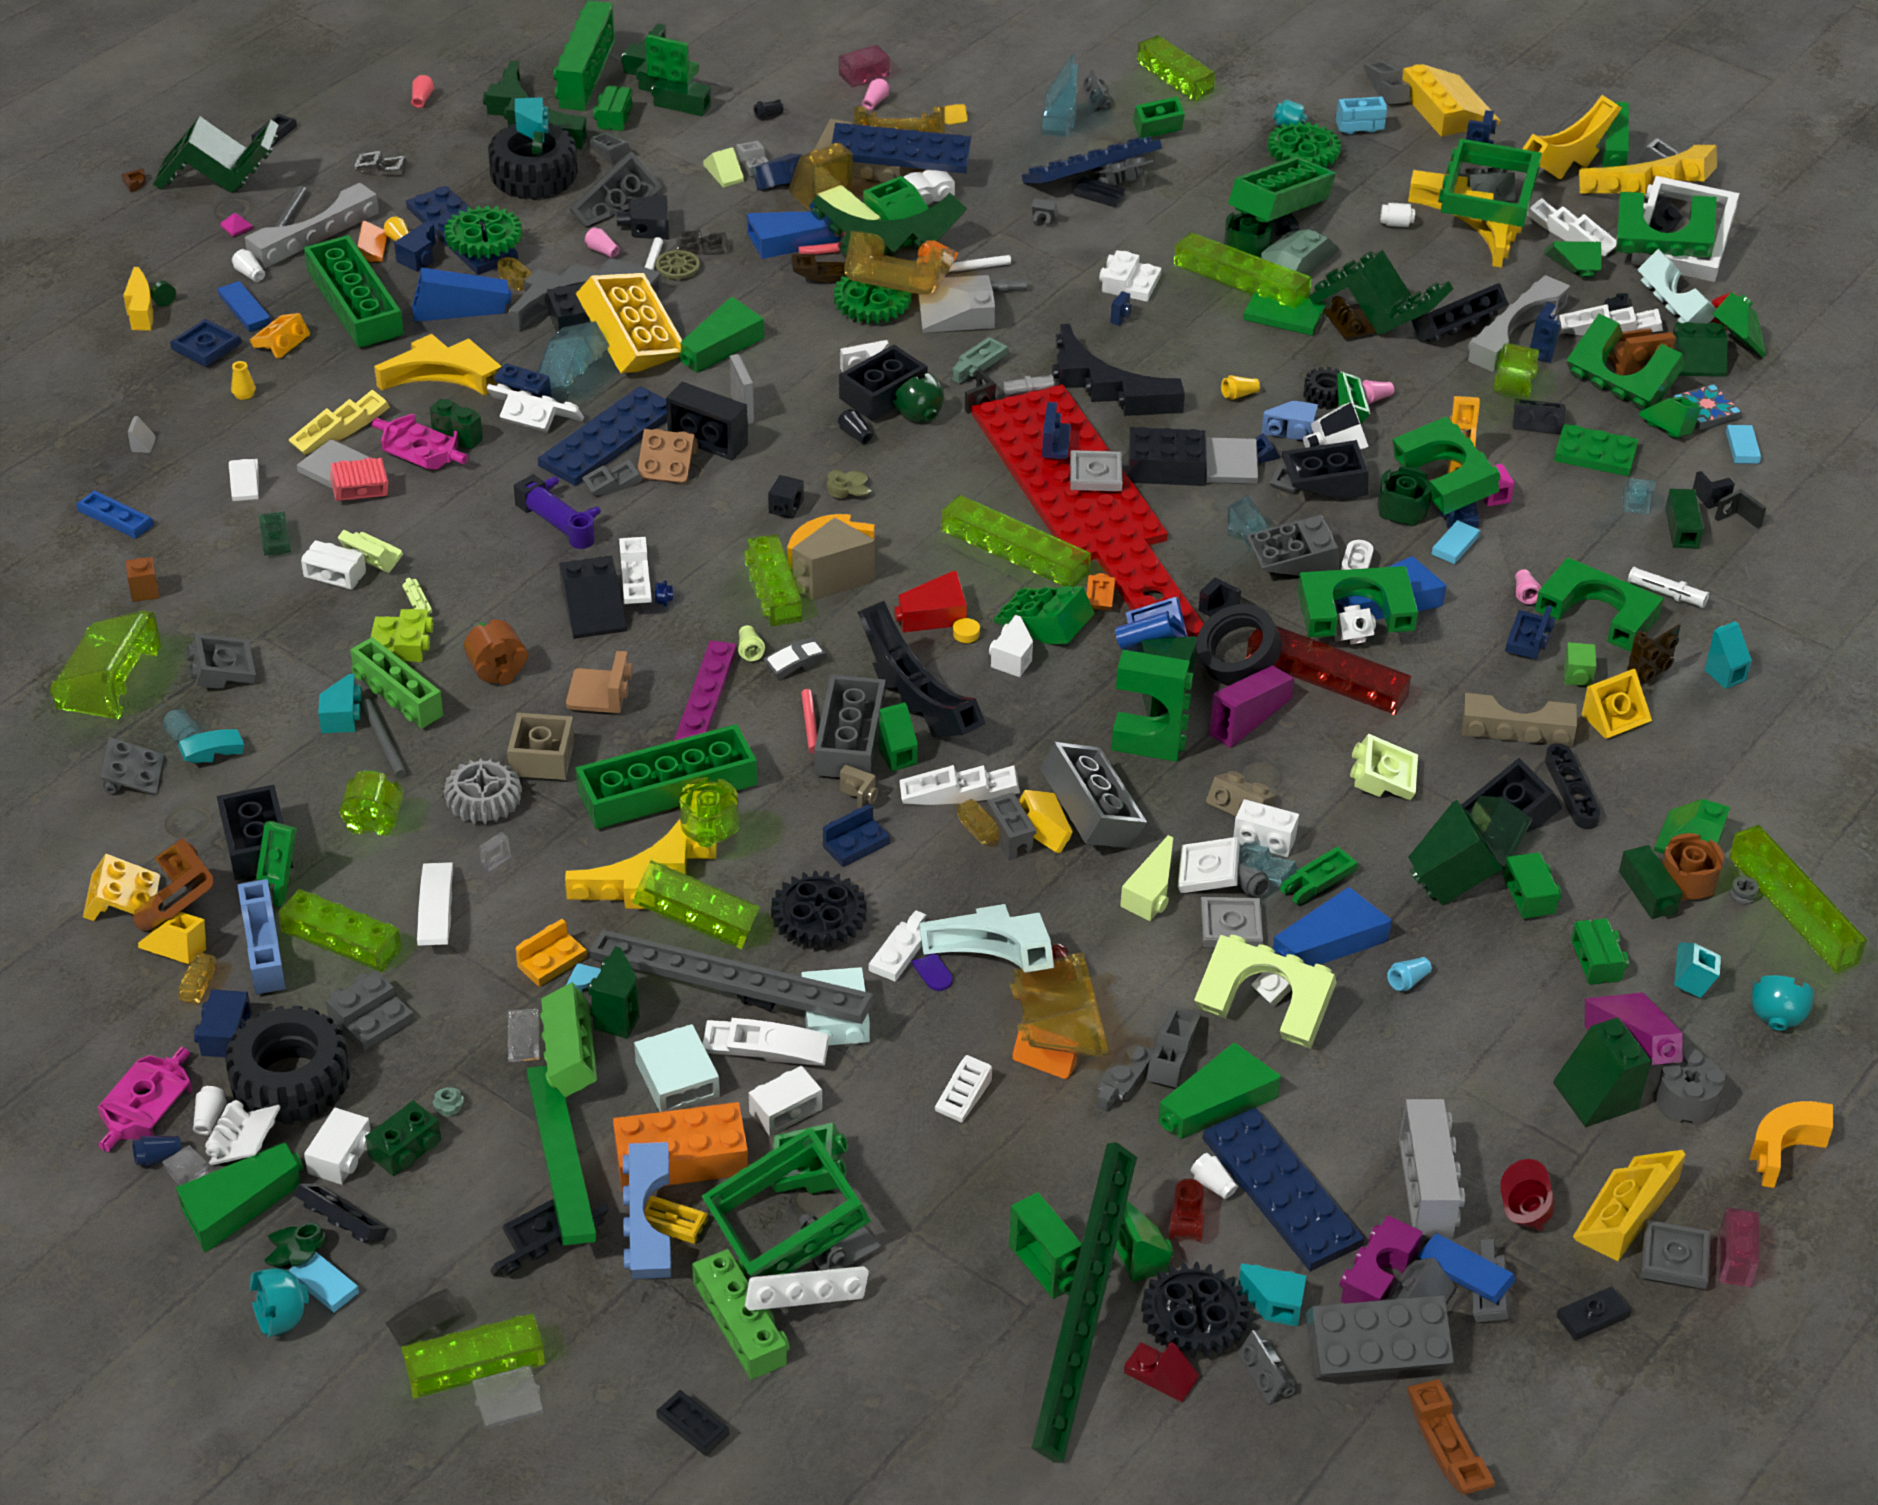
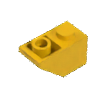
M1024 790L1019 803L1036 829V835H1033V838L1054 852L1061 853L1071 838L1072 830L1055 793Z
M178 912L138 942V948L177 960L181 963L190 964L206 950L205 920Z

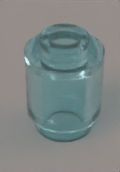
M183 709L168 712L162 722L163 729L177 745L179 741L201 733L200 727Z

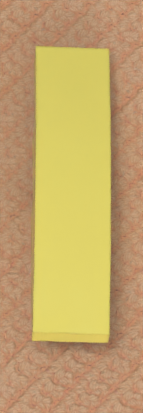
M371 390L356 403L351 399L347 400L333 413L326 408L292 436L289 442L304 455L316 451L330 439L338 442L372 422L376 417L388 410L390 406L385 399Z

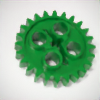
M1298 121L1297 125L1289 122V126L1281 124V129L1276 127L1274 132H1270L1267 151L1270 152V157H1275V162L1297 156L1327 168L1328 163L1333 165L1334 160H1338L1341 151V140L1338 139V135H1333V130L1326 131V126L1319 128L1318 123L1312 126L1310 122H1307L1305 125Z
M478 205L476 210L468 207V212L460 210L459 216L452 215V220H447V225H445V240L448 243V247H452L453 251L459 250L460 255L468 253L469 258L474 254L480 259L482 255H486L487 258H490L491 254L500 256V251L508 253V248L515 249V244H519L520 238H522V225L519 222V217H514V212L507 213L506 208L499 211L498 206L490 209L489 205H487L485 209H481ZM481 221L484 223L487 242L483 241Z
M866 267L865 272L856 269V274L848 272V278L842 276L841 282H836V287L834 288V304H836V309L841 310L842 316L848 314L849 320L856 317L858 323L863 319L866 320L867 324H870L871 320H875L879 324L881 319L889 322V317L897 319V314L904 315V309H909V304L911 303V287L908 286V281H903V276L896 277L895 271L888 274V269L879 272L878 267L874 271H870Z

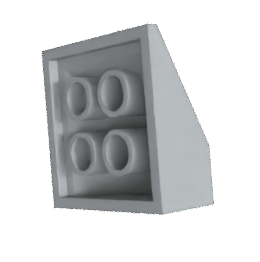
M989 275L917 279L923 333L995 328V305Z

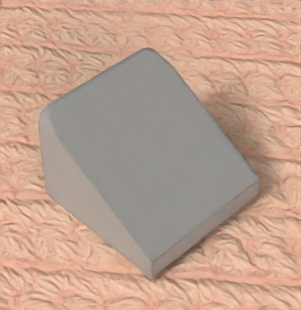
M134 416L128 429L132 452L150 453L156 437L138 416Z

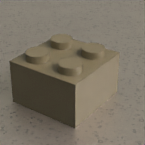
M517 713L507 756L508 765L512 766V769L517 772L519 777L566 780L575 743L573 716Z

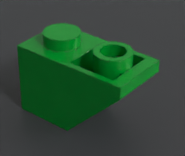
M1682 396L1668 398L1640 411L1639 416L1646 419L1647 424L1653 427H1661L1667 430L1666 433L1668 435L1680 438L1683 435L1693 433L1702 406Z
M905 702L879 709V751L891 772L917 765L918 743Z

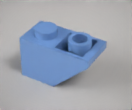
M1293 400L1264 411L1262 433L1303 441L1304 436L1313 434L1311 423L1316 421L1318 404Z

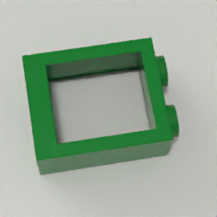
M1036 1192L1011 1205L1009 1247L1052 1299L1062 1294H1069L1082 1243L1039 1192Z

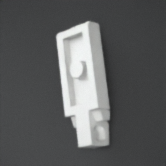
M915 911L909 917L907 923L901 922L899 926L897 925L869 963L870 972L892 981H897L922 947L919 923L925 922L926 914Z

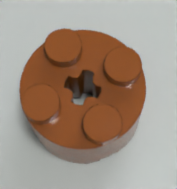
M497 619L490 620L491 624L483 627L479 624L467 635L464 641L466 657L481 680L488 683L507 685L521 671L528 660L529 654L509 623Z
M1685 833L1674 836L1664 851L1662 864L1683 892L1681 901L1712 896L1715 893L1724 860L1722 849L1711 839L1709 843L1701 840V835Z

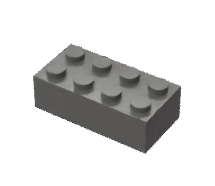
M830 674L814 749L815 775L840 777V771L845 764L872 774L879 739V709L885 707V679Z
M1054 742L1040 769L1081 835L1082 840L1089 845L1132 848L1146 826L1147 821L1101 748Z
M1445 1295L1312 1306L1306 1311L1314 1379L1441 1369L1454 1363Z

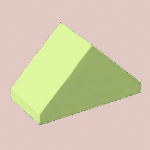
M733 147L714 152L703 161V165L723 188L744 182Z

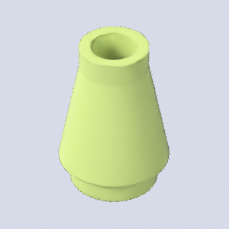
M743 626L739 630L738 652L747 661H757L765 651V644L752 626Z

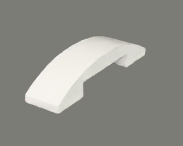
M646 537L619 538L624 604L651 602Z

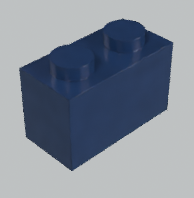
M211 989L208 1002L204 1001L202 1005L201 1024H197L194 1030V1041L199 1044L201 1056H227L226 1049L228 1043L232 1041L231 1037L238 1028L243 1029L242 1024L250 1018L252 1013L248 992Z

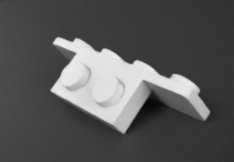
M488 384L487 390L491 396L505 401L499 416L502 421L548 433L554 415L581 422L584 419L579 407L573 403L565 402L561 404L548 396L539 398L524 390L519 392L513 391L503 384H497V386Z
M862 1266L752 1277L749 1280L745 1307L748 1310H760L862 1299L865 1294L869 1271L866 1267Z

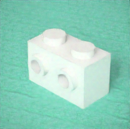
M1244 799L1235 819L1233 837H1238L1241 845L1288 857L1296 839L1299 814Z

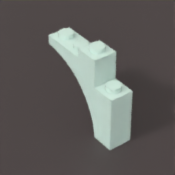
M1002 904L976 909V914L919 923L924 955L942 952H976L1008 959L1017 964L1024 973L1054 968L1051 940L1040 913L1010 917L1006 905Z

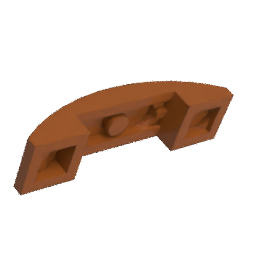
M1437 1379L1408 1386L1407 1392L1421 1432L1435 1461L1451 1485L1462 1495L1494 1487L1495 1481L1482 1457L1474 1456L1453 1417V1404L1441 1381Z

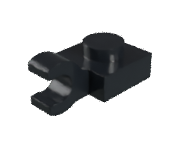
M1291 213L1272 220V229L1277 235H1285L1287 232L1299 231L1300 229L1299 222Z

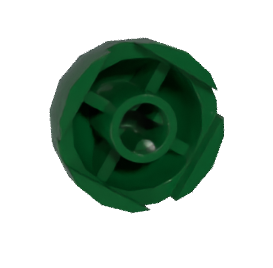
M924 374L926 378L920 380L917 376L913 377L896 391L897 400L893 399V403L905 419L911 422H929L938 416L944 404V391L936 377L932 374Z

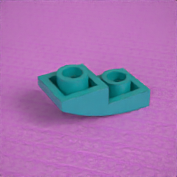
M225 729L187 737L179 741L178 747L185 761L201 763L213 762L215 753L222 755L242 754L245 744L238 729Z

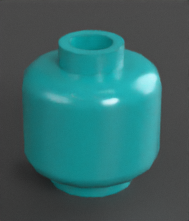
M1286 99L1282 103L1278 102L1272 119L1275 120V125L1281 128V124L1289 126V122L1297 125L1298 121H1300L1304 125L1307 115L1304 114V106L1302 104Z

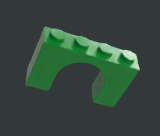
M1620 191L1615 252L1653 255L1659 249L1664 255L1695 256L1698 258L1712 257L1715 237L1716 197L1692 195L1690 219L1687 226L1677 232L1663 233L1652 229L1644 219V193Z
M1598 314L1566 360L1570 373L1578 379L1585 378L1598 389L1602 390L1605 388L1611 391L1618 399L1623 400L1625 398L1631 401L1635 407L1641 410L1661 402L1686 365L1683 354L1661 343L1648 364L1639 372L1631 375L1612 373L1606 368V361L1622 337L1623 332L1620 323Z
M1447 416L1393 438L1394 458L1402 467L1418 468L1436 460H1452L1462 465L1457 470L1430 481L1432 501L1444 515L1499 492L1501 476L1498 468L1492 466L1487 461L1485 454L1482 451L1479 452L1469 437L1466 438L1461 432L1460 427L1457 424H1453Z
M1567 557L1538 591L1535 611L1544 615L1546 607L1551 606V617H1555V620L1559 621L1576 602L1599 600L1608 603L1619 613L1611 621L1607 642L1631 652L1634 636L1639 632L1647 633L1659 619L1664 598Z
M1406 566L1300 572L1297 592L1308 638L1335 636L1338 617L1334 603L1346 596H1363L1376 602L1383 611L1388 633L1415 631L1418 610Z
M1122 650L1117 668L1116 689L1153 696L1160 700L1169 712L1156 717L1118 712L1112 732V751L1177 762L1179 752H1185L1188 735L1183 734V731H1187L1190 716L1185 714V710L1189 711L1192 694L1187 693V690H1191L1194 673H1189L1190 661Z

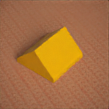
M1635 669L1587 686L1581 715L1604 738H1610L1652 721Z

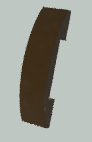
M791 254L793 272L805 278L825 283L841 282L842 276L848 278V272L856 274V269L865 272L866 267L870 271H874L878 267L879 272L888 269L885 254H861L860 262H816L815 254Z

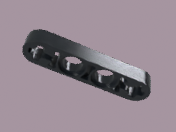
M1560 743L1550 745L1547 748L1545 764L1574 823L1583 829L1595 828L1598 826L1601 810L1571 749ZM1561 774H1571L1575 778L1567 779L1562 777ZM1579 793L1582 794L1584 798H1575L1571 796V794Z

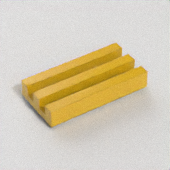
M652 1195L648 1199L644 1211L647 1222L656 1231L692 1244L696 1243L697 1235L701 1234L703 1224L706 1225L708 1221V1213ZM650 1207H651V1208H654V1209H657V1210H660V1211H663V1212H666V1213L664 1214V1213H661V1212L652 1210V1209H650ZM677 1216L694 1221L695 1223L677 1218Z

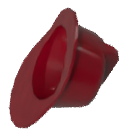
M1533 1159L1519 1160L1511 1164L1501 1178L1500 1190L1504 1211L1507 1218L1513 1223L1530 1228L1535 1227L1538 1231L1543 1230V1224L1551 1219L1555 1208L1550 1177L1546 1167L1539 1161Z

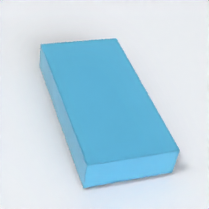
M1727 425L1726 434L1734 463H1760L1761 454L1753 426Z
M1457 520L1433 546L1432 555L1455 564L1479 538L1480 530Z
M317 1252L306 1263L289 1269V1272L297 1278L299 1284L304 1283L308 1292L333 1313L359 1293L358 1286Z

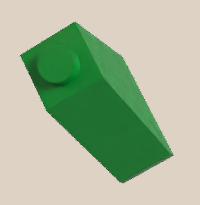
M1613 101L1622 109L1599 141L1602 168L1626 166L1629 153V102Z

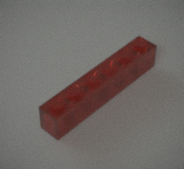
M1276 626L1281 636L1282 650L1274 667L1288 675L1393 715L1397 714L1409 696L1411 675ZM1255 629L1248 639L1246 658L1253 655L1262 643L1263 632Z

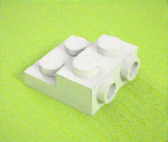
M1117 250L1115 255L1108 256L1106 268L1101 269L1099 281L1102 282V292L1119 295L1121 291L1130 293V298L1148 302L1161 276V268L1151 264L1139 263V255Z

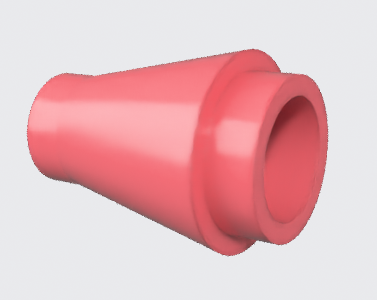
M420 75L413 80L411 104L416 108H422L434 91L433 80L430 77Z

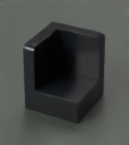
M1702 471L1696 472L1693 489H1695L1696 495L1708 509L1718 507L1721 498L1733 493L1735 483L1730 478L1711 482Z
M1214 577L1200 591L1198 611L1211 617L1226 607L1238 605L1241 600V590Z

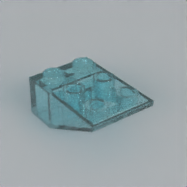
M1071 54L1046 91L1042 135L1069 137L1070 128H1074L1079 64L1074 63V54Z
M592 321L564 327L548 340L538 373L550 377L551 390L559 386L561 388L570 386L574 383V378L589 369L588 365L591 362H595L603 357L602 353L609 347V344L597 322Z

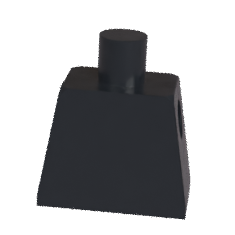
M667 195L630 200V211L616 212L617 226H631L632 237L647 239L659 237L663 240H669Z

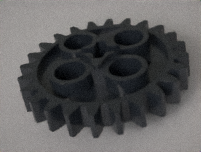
M815 870L812 877H808L803 872L802 879L799 880L792 876L791 884L783 882L782 890L776 889L775 898H772L771 918L773 919V926L779 928V935L787 934L788 942L796 938L798 947L807 942L809 949H812L815 944H819L821 950H824L825 943H830L835 948L837 940L846 944L847 935L856 937V930H862L863 922L866 921L867 901H864V892H859V885L851 886L850 878L841 881L839 873L832 878L829 876V871H826L823 876H819Z
M1182 1262L1181 1270L1177 1271L1175 1267L1170 1265L1168 1275L1159 1271L1157 1280L1150 1279L1149 1289L1144 1290L1142 1300V1322L1148 1324V1334L1156 1333L1155 1343L1165 1340L1167 1348L1170 1342H1173L1182 1354L1185 1350L1190 1351L1192 1359H1195L1197 1351H1202L1203 1355L1209 1358L1210 1350L1213 1349L1217 1354L1221 1355L1223 1345L1232 1349L1234 1339L1241 1340L1242 1331L1247 1329L1249 1317L1248 1297L1242 1296L1243 1286L1234 1287V1276L1224 1279L1223 1269L1215 1274L1212 1272L1211 1264L1205 1270L1200 1269L1199 1262H1195L1193 1269H1189L1186 1263ZM1189 1288L1192 1289V1292H1193V1295H1194V1298H1193L1194 1304H1191V1296H1192V1295H1191V1292L1189 1291ZM1197 1315L1200 1316L1199 1326L1201 1327L1202 1332L1198 1330Z

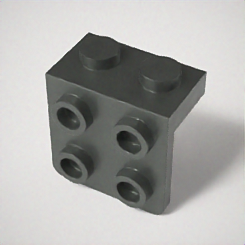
M1488 167L1487 172H1485V169L1468 168L1465 169V173H1459V176L1468 177V186L1471 187V191L1494 193L1493 200L1497 201L1515 200V172Z

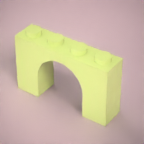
M1220 935L1194 1000L1197 1009L1226 1019L1236 991L1246 978L1261 972L1277 974L1290 984L1293 991L1290 1006L1280 1029L1281 1037L1284 1040L1311 1049L1337 983L1332 970L1319 964H1315L1314 967L1306 965L1301 958L1287 954L1286 957L1275 954V950L1265 945L1259 944L1255 947L1246 944L1247 941L1236 935H1230L1229 937Z

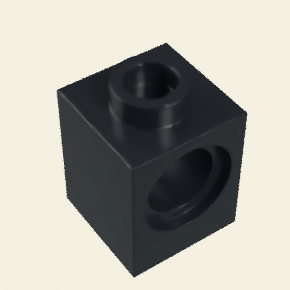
M779 475L768 492L769 513L793 519L804 501V480Z

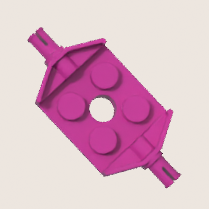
M413 413L391 422H386L377 417L372 422L373 428L384 431L381 439L383 451L419 466L438 470L445 463H450L452 460L462 465L468 461L467 454L457 451V431L454 432V437L440 433L416 423L415 414Z
M180 1047L172 1058L166 1057L163 1059L148 1055L138 1059L97 1107L99 1116L109 1130L106 1136L98 1143V1146L103 1151L109 1152L116 1142L122 1138L140 1139V1136H154L152 1128L187 1087L188 1092H192L190 1080L181 1067L191 1055L186 1048ZM150 1089V1091L144 1095L136 1094L138 1091Z

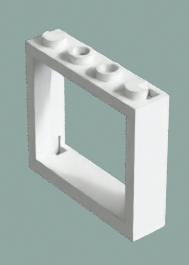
M1656 176L1653 185H1648L1646 198L1649 200L1648 203H1644L1643 216L1648 225L1650 224L1658 195L1692 201V195L1716 197V207L1725 209L1710 261L1690 256L1665 255L1682 272L1681 275L1715 282L1737 208L1739 193ZM1633 253L1631 264L1642 266L1652 255Z

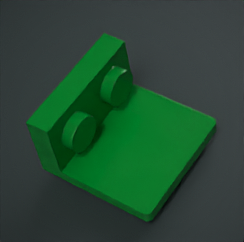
M650 34L646 36L647 74L689 84L699 72V63L689 61L688 43Z

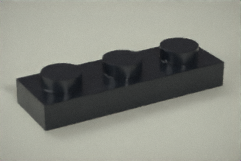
M318 1183L298 1184L294 1196L304 1202L303 1206L305 1208L326 1215L328 1217L327 1221L334 1226L350 1230L352 1232L351 1236L354 1239L364 1243H369L370 1240L385 1239L389 1230L387 1226Z

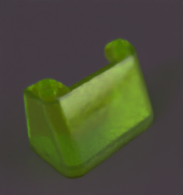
M141 610L93 622L91 626L87 627L83 639L58 678L51 684L50 694L53 696L55 708L119 719L123 712V706H118V699L120 694L125 695L127 692L125 684L127 676L141 654L157 656L162 648L155 613Z

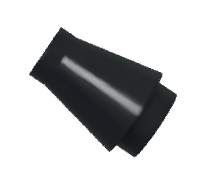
M847 409L839 416L838 424L842 431L857 439L861 444H866L872 439L873 433L868 429L858 411Z

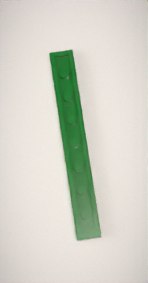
M547 1066L528 1067L527 1080L563 1245L596 1242V1231L565 1097L557 1088L553 1089L549 1085L545 1075L548 1071Z

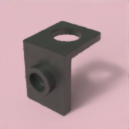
M977 369L976 388L965 392V412L967 414L971 413L972 406L995 401L996 383L981 369Z
M1740 489L1719 500L1715 519L1719 521L1737 513L1753 526L1759 528L1763 523L1766 506L1743 489ZM1732 501L1730 507L1726 511H1723L1725 505L1728 502Z

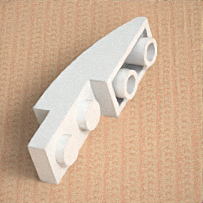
M732 1018L731 1022L707 1020L703 1046L709 1054L763 1057L767 1062L825 1066L830 1036L818 1031L791 1025Z

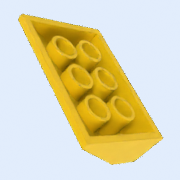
M1424 64L1403 68L1402 80L1410 84L1411 104L1441 137L1466 132L1470 120L1483 122L1485 110L1491 111L1459 75ZM1494 114L1493 120H1496L1497 125H1500L1501 120Z
M644 273L591 276L576 293L620 373L640 372L680 357V342L682 339Z

